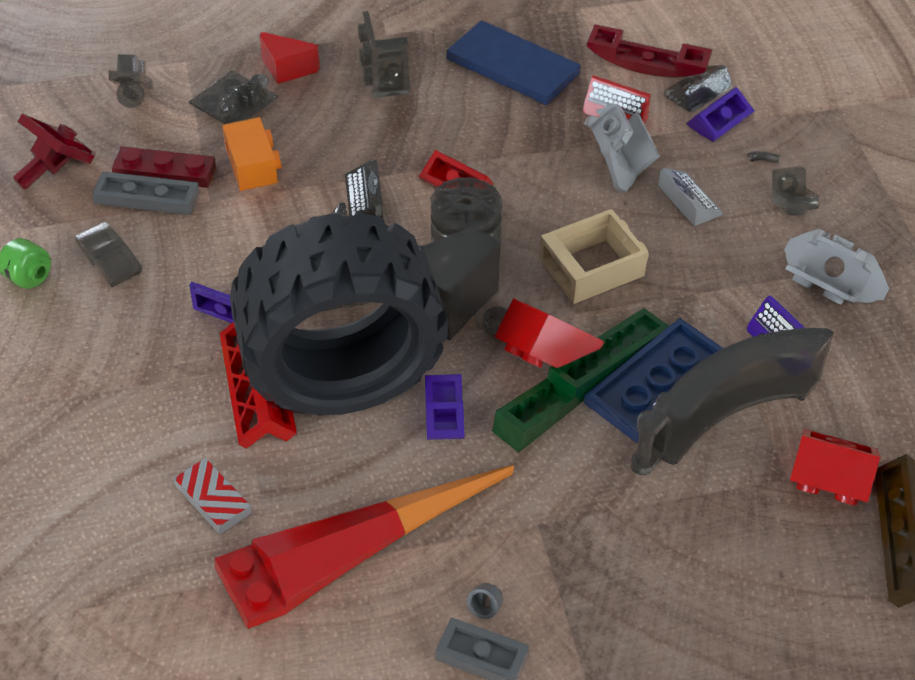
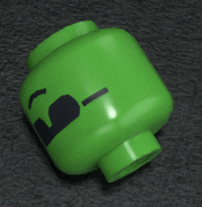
M14 239L0 251L1 275L20 288L31 289L37 287L49 275L51 269L49 253L28 239Z

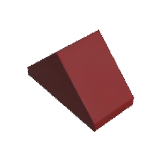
M266 32L260 33L262 60L277 84L319 71L318 44Z

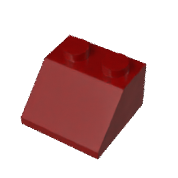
M515 298L512 299L494 336L507 343L504 348L505 351L539 368L542 367L544 362L559 368L600 349L604 341Z
M803 428L790 481L797 482L796 488L804 492L819 494L820 489L836 493L834 499L846 504L858 505L859 500L868 502L880 461L879 449Z

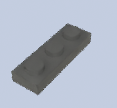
M102 172L92 196L94 204L191 215L200 191L198 182Z

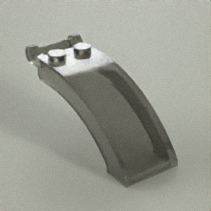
M800 328L767 333L727 346L702 360L682 376L668 393L662 392L658 396L652 411L646 410L639 414L637 419L639 438L637 451L631 458L632 471L638 475H648L661 460L671 465L677 464L705 432L718 422L740 410L780 399L796 398L800 401L805 400L821 379L834 331L828 328Z

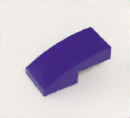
M462 374L425 375L427 440L465 439Z

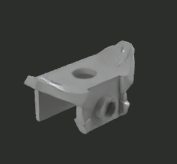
M611 103L605 106V110L599 117L591 115L586 118L584 125L589 127L596 137L601 148L600 152L608 165L614 189L620 193L627 192L628 188L634 184L635 178L660 157L640 115L636 112L627 120L621 106Z
M818 228L817 230L791 238L788 241L784 251L787 263L789 264L786 270L794 273L792 280L811 289L813 283L824 288L823 296L842 305L844 299L854 303L856 301L871 303L876 300H884L890 289L874 255L862 249H858L856 252L852 251L854 243L836 234L830 240L831 234ZM838 257L844 262V271L838 277H830L825 271V264L830 258Z

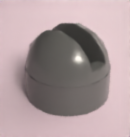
M490 583L477 585L467 598L469 610L473 615L481 619L492 618L499 611L503 602L501 590L496 585ZM488 596L491 598L490 607L485 606Z

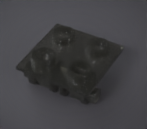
M232 70L191 99L189 104L223 124H229L250 119L278 97L268 90L269 79L265 74H255L249 80Z

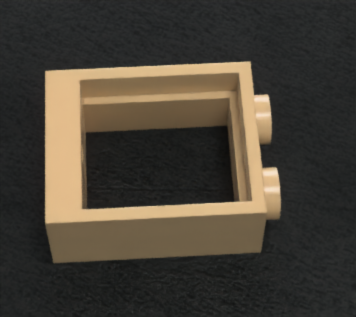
M612 209L541 235L539 260L573 304L645 276L646 263L649 258L648 250L645 244L638 241L631 233L627 223L621 220ZM607 241L621 258L585 272L571 254Z

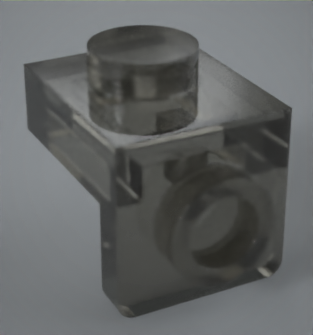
M797 166L772 171V201L789 215H803L806 213V210L818 209V195L806 187V169L804 167Z

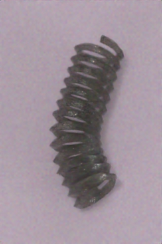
M754 151L747 154V158L751 162L770 160L772 163H778L780 159L779 154L765 151Z

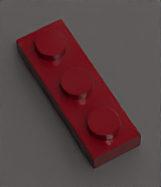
M121 146L111 169L112 173L198 182L199 187L208 188L216 168L215 156Z

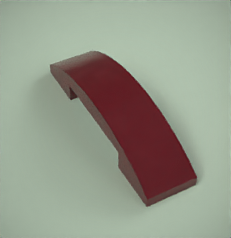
M594 24L586 47L601 58L634 72L659 77H688L706 73L713 50L683 43L680 52L630 42L622 40L624 30Z

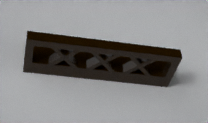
M908 454L878 467L875 475L888 601L898 608L915 601V460Z

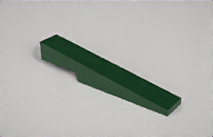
M645 308L636 312L597 337L604 341L600 349L559 368L549 367L548 376L545 380L497 409L492 432L519 453L581 404L586 393L668 328L669 325Z

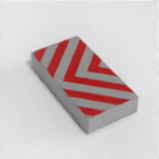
M206 458L174 477V483L178 490L220 535L252 514L251 505Z

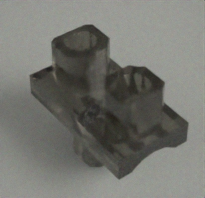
M117 54V71H109V81L119 86L116 93L118 101L128 108H136L142 104L145 97L143 87L153 89V80L145 75L146 62L139 60L137 55Z

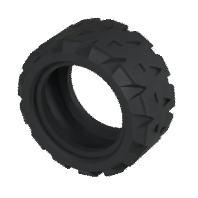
M339 213L311 217L307 222L295 226L291 224L269 236L263 247L254 248L241 264L238 277H235L232 282L230 304L245 374L248 376L252 387L267 401H274L280 408L296 413H312L318 416L342 415L383 404L399 394H403L421 381L422 375L427 370H431L438 361L444 349L442 342L447 340L448 318L423 246L418 245L415 236L397 223L387 226L384 219L380 216L355 213L354 216H341ZM359 302L383 303L365 317L343 326L321 330L295 328L307 318L332 307Z

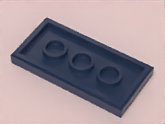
M483 20L479 21L447 49L448 60L545 105H548L581 71L580 64Z
M679 318L584 395V404L640 445L734 365L735 356Z

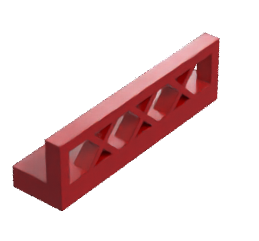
M233 322L219 334L238 444L247 449L267 433L287 442L297 434L293 411L280 408L274 401H267L253 387L247 402H244V396L251 383L244 369L242 374H239L242 358L239 344H237L236 348L234 346L233 338L237 335ZM257 412L258 424L249 430L253 415Z

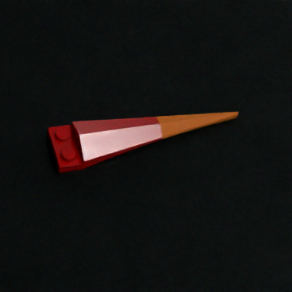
M508 465L252 539L251 545L216 557L215 569L247 629L287 614L331 582L399 538L455 505L511 476L515 465Z

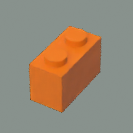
M260 117L222 125L225 149L239 190L243 191L278 183L277 170L282 168L278 150H272L274 143L270 129H264Z

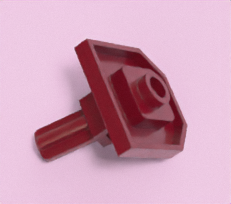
M21 114L17 121L38 137L30 150L34 158L13 177L14 181L22 189L29 188L47 170L54 175L71 158L91 164L95 157L94 151L75 138L78 133L64 124L60 123L58 127H55L25 114Z

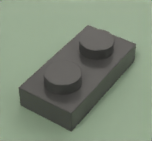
M451 617L435 651V660L489 680H518L529 654V645Z

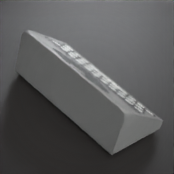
M667 168L660 170L658 186L693 226L722 216V211L687 172Z

